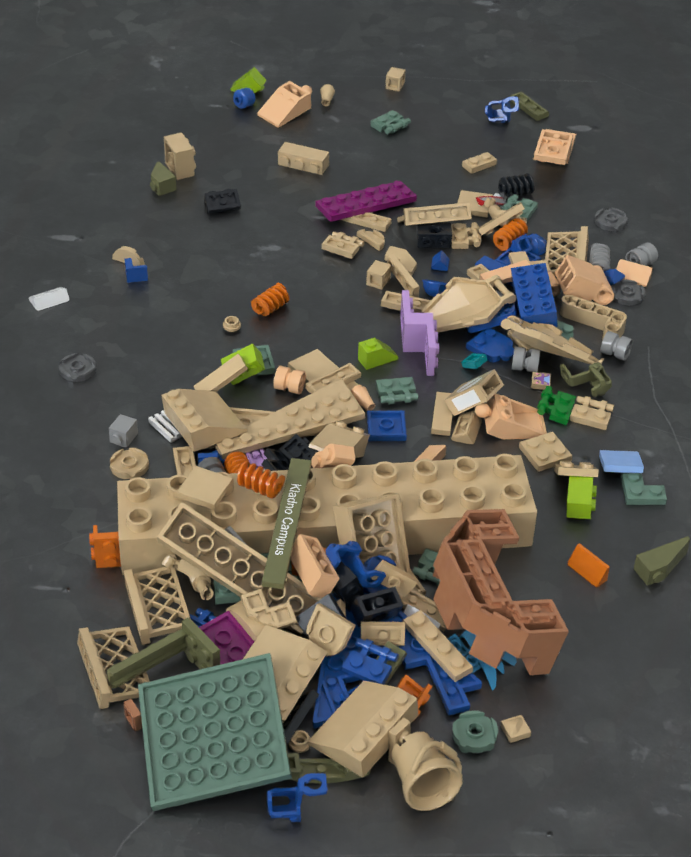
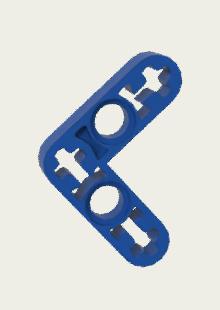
M516 301L512 304H505L489 323L466 327L467 332L474 333L499 326L502 320L510 315L517 317Z

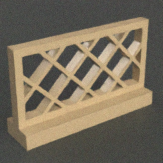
M470 202L403 209L404 215L397 218L398 223L405 222V226L470 220Z
M581 226V231L548 232L545 260H547L550 268L555 267L558 269L559 263L564 260L566 255L587 262L588 226ZM557 269L551 270V272L554 274V276H556V275H555V272H556Z
M174 565L171 569L162 567L133 574L132 569L124 570L125 585L141 644H149L152 637L174 633L182 629V623L177 624L174 620L177 617L186 619L190 618ZM172 574L168 580L160 578L162 575ZM143 579L151 580L147 585L139 582V580ZM156 582L163 585L160 590L152 586ZM168 587L176 590L172 595L165 593ZM147 592L155 594L151 600L144 597ZM160 597L167 599L164 605L156 601ZM173 602L180 604L177 610L169 606ZM151 607L160 609L156 614L148 612ZM164 612L172 614L168 620L161 617ZM156 621L164 624L161 628L152 629Z
M88 627L79 628L77 644L99 708H109V702L139 698V691L133 685L136 682L140 684L150 682L147 672L133 678L129 685L126 683L120 685L119 687L124 689V691L113 694L112 688L108 684V676L106 674L107 669L114 665L113 663L116 659L123 661L128 658L121 654L124 649L133 654L139 652L130 627L89 632ZM126 635L127 639L125 642H122L115 637ZM101 638L106 640L104 645H100L94 639ZM110 643L120 647L117 652L107 648ZM102 653L112 656L109 662L100 658Z

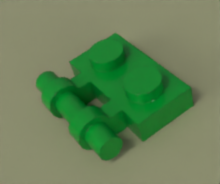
M546 386L541 394L542 399L537 405L538 414H550L549 420L567 425L576 396L559 390L557 395L552 392L553 388Z

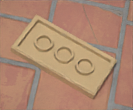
M318 349L288 362V367L291 368V371L297 369L306 372L305 383L339 368ZM352 381L346 385L351 391L358 384Z

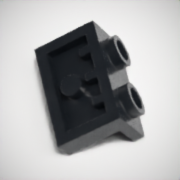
M237 189L205 193L204 203L207 205L208 214L241 209Z
M297 434L279 449L290 461L291 458L309 460L311 452L315 453L317 451L309 448L310 442L305 437L301 439Z

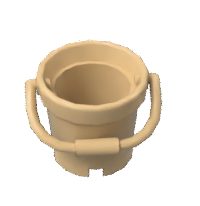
M415 732L403 737L406 742L401 746L398 743L394 746L392 760L402 781L403 795L408 805L418 811H431L452 801L463 783L462 766L457 752L443 741L438 742L433 737L430 738L426 732Z

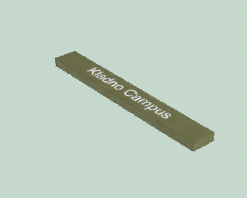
M291 458L264 570L262 587L284 589L311 470V460Z

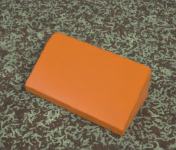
M577 544L568 560V566L593 586L599 587L607 581L610 566L583 545Z

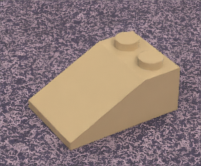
M336 421V423H328L311 441L309 448L323 451L328 444L354 447L355 458L363 457L370 434L364 433L365 430L362 428L353 427L352 429L346 427L347 423Z

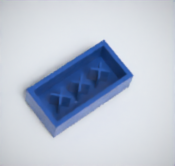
M546 263L511 268L512 286L516 296L519 318L531 324L536 322L538 324L545 323L558 327L557 310Z

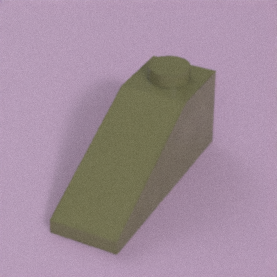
M689 536L636 555L634 570L647 586L664 580L688 551Z

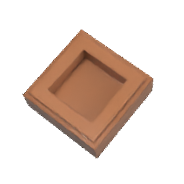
M132 699L124 701L125 717L135 731L142 729L141 713Z

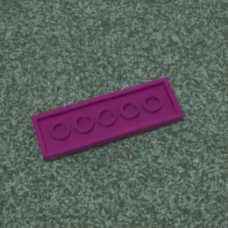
M394 181L393 183L381 184L372 188L368 187L346 194H338L329 198L325 197L321 200H316L315 206L332 222L367 212L370 213L417 201V195L402 181Z

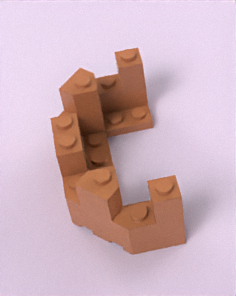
M505 509L466 510L461 520L455 524L449 535L443 539L433 565L435 570L432 576L440 579L433 599L447 630L466 629L475 634L476 637L469 654L495 669L502 661L505 652L516 658H522L529 675L549 674L569 632L552 599L512 601L495 567L502 546L517 544L519 541V536Z

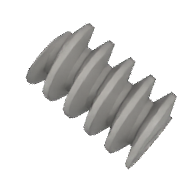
M591 244L589 247V263L593 266H601L603 271L610 270V248L605 244Z

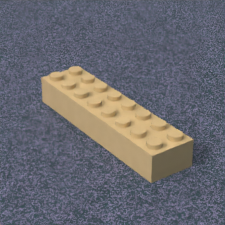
M183 502L180 503L157 536V541L239 597L243 594L262 589L269 608L290 602L295 617L323 598L309 595L303 582L288 572L284 589L262 587L267 558ZM298 622L286 627L297 636L301 637L303 634V630Z

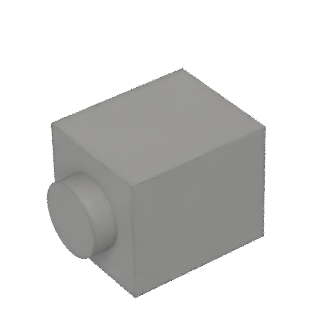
M120 414L108 428L110 443L127 448L138 434L137 419Z

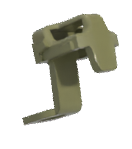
M600 362L589 365L588 371L573 376L564 364L560 365L561 376L568 385L576 386L590 381V384L593 386L591 389L593 397L605 395L612 387V380L606 374Z

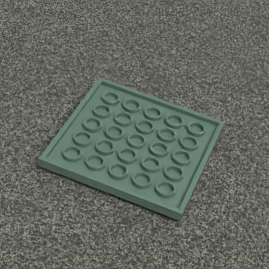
M270 653L138 684L150 805L153 811L292 779L273 661Z

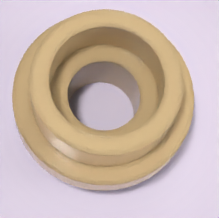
M228 316L223 322V328L229 332H235L241 327V322L235 316Z
M297 730L288 745L295 752H305L311 747L308 745V740L311 737L307 732Z

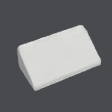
M59 287L30 296L29 301L39 311L69 301V296L66 288Z

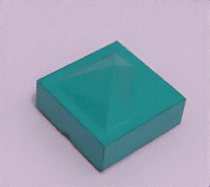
M472 353L461 363L463 368L477 369L487 361V356L485 354Z

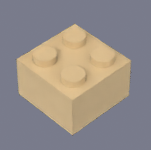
M182 133L164 136L165 164L171 173L176 176V180L195 176V149L190 145L188 138H185Z

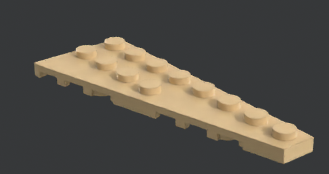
M341 379L245 426L247 433L233 438H226L222 442L215 444V447L223 460L233 452L247 453L289 441L295 434L303 437L321 432L328 423L341 421L349 424L365 419V412Z

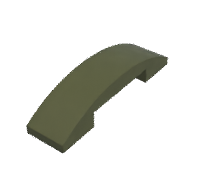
M288 753L292 779L289 780L298 781L299 778L310 773L326 774L327 783L362 778L333 759H299V753ZM311 780L309 783L321 782L319 780Z

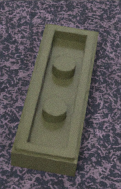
M523 92L510 95V97H518L519 108L536 121L549 117V112Z

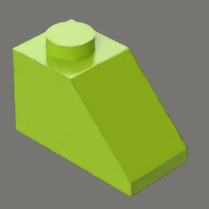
M253 67L235 81L230 90L235 92L247 87L253 90L254 93H259L264 89L266 79Z
M375 337L358 343V360L366 370L398 360V356L392 348Z

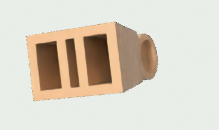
M566 255L555 272L563 293L588 301L594 300L600 305L610 304L614 299V292L602 267L599 265L593 266L589 262Z

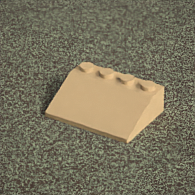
M176 389L161 395L166 416L194 452L220 443L226 438H233L247 433V428L215 391Z
M399 493L354 500L333 506L339 544L344 545L349 541L358 542L362 549L359 558L363 564L371 557L387 556L396 563L397 568L411 575Z
M265 625L243 659L267 653L271 654L282 721L284 723L328 652L308 639Z
M363 681L308 740V745L363 778L389 749V731L403 717L412 723L418 716V700L399 687Z

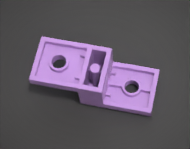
M402 290L400 321L403 352H425L427 376H434V370L438 368V357L436 356L439 354L438 332H435L437 331V320H433V313H414V309H411L413 308V297L409 296V290Z

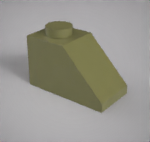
M159 161L151 173L150 187L159 196L176 190V176Z

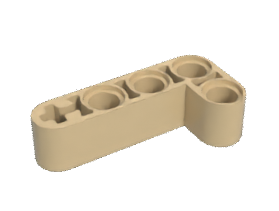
M564 295L561 299L560 315L562 317L603 330L602 340L608 331L619 334V338L623 335L627 315L624 312L573 295Z

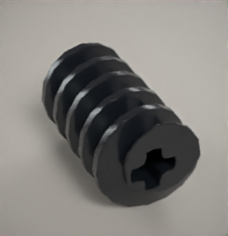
M526 173L524 175L500 178L498 190L500 197L504 198L505 194L507 197H510L511 193L512 195L517 194V192L518 195H522L523 192L528 194L529 191L534 193L535 186L532 176Z

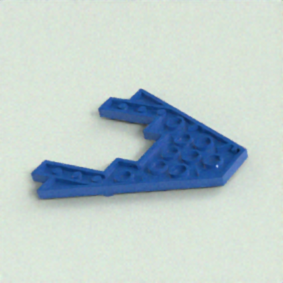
M347 609L346 619L356 626L344 650L336 655L325 656L321 662L317 688L319 696L315 701L313 728L321 727L343 704L344 700L339 695L342 691L347 692L345 684L361 680L342 672V666L351 650L359 653L362 648L355 646L356 640L361 638V626H357L352 611L349 612ZM400 610L397 616L378 622H403V619L408 616ZM405 628V646H397L407 653L402 661L405 670L424 665L427 666L448 716L470 711V703L465 693L481 689V680L473 673H470L454 682ZM370 652L369 657L376 659L378 655Z

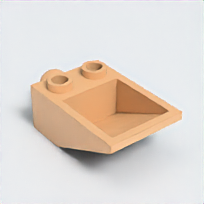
M289 81L274 92L258 111L257 115L279 128L311 109L312 89L308 85L299 87Z
M495 394L487 403H482L475 407L476 415L485 419L487 434L500 439H531L547 433L544 417L538 414L537 408L515 401L504 395Z

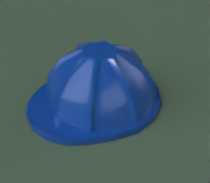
M532 233L527 235L532 250L528 252L537 256L546 253L547 241L543 237Z
M422 279L423 288L429 296L435 297L446 289L445 285L447 283Z

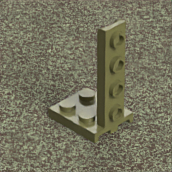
M188 617L182 621V629L169 634L156 643H152L149 647L132 654L129 658L107 669L108 684L111 688H117L182 651L186 653L189 661L195 663L199 669L220 665V649Z

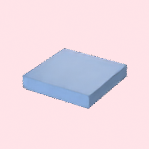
M600 450L599 458L605 472L643 473L644 465L637 451Z

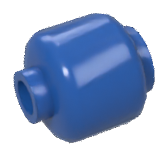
M242 88L234 92L233 101L240 109L251 107L255 103V94L250 88Z

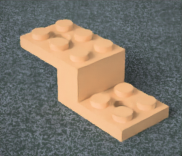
M542 129L533 160L550 162L557 165L568 164L576 134Z

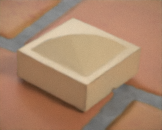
M522 715L501 721L500 726L510 743L531 737V730Z

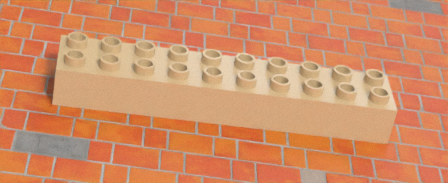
M500 454L496 457L481 458L462 456L450 460L432 461L430 459H420L416 462L403 463L383 461L372 465L357 466L340 464L336 467L311 468L295 541L299 534L315 537L319 540L321 546L325 548L331 543L339 544L333 506L354 500L399 493L408 555L423 554L425 549L439 552L443 539L449 535L451 529L461 520L466 510L505 509L519 536V541L517 544L503 545L502 548L529 547L533 544L537 510L521 455ZM288 470L271 471V474L277 472L278 478L284 475L286 482ZM217 472L233 478V484L213 510L177 498L176 492L188 477L186 475H174L171 478L156 479L135 477L130 480L117 481L118 535L122 575H124V570L132 569L133 574L165 567L162 562L169 553L174 554L181 560V557L157 541L158 534L181 502L222 529H226L228 526L232 527L241 539L258 553H269L285 482L280 493L271 499L267 495L263 496L253 490L246 489V487L239 486L237 482L238 473ZM174 564L175 571H178V566Z

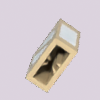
M493 369L461 384L444 401L452 414L456 416L487 402L504 384L496 370Z

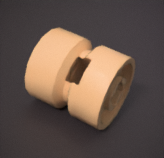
M279 366L274 377V389L282 391L288 389L289 392L300 395L305 386L306 372L297 369L291 371L289 367Z

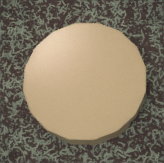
M129 448V450L125 451L121 449L110 458V469L118 478L132 479L141 477L149 469V459L147 454L141 449Z

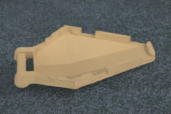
M494 275L486 280L453 277L445 285L446 289L441 294L438 293L421 310V313H433V320H437V331L435 332H443L489 323L505 304L515 302L516 296L505 287L498 275ZM492 286L497 287L503 296L500 297Z
M510 315L501 322L502 328L513 330V337L535 349L590 365L597 362L602 364L604 358L598 360L592 356L593 350L576 339L570 337L567 340L561 336L563 331L554 325L538 324L536 322L531 324L514 315Z

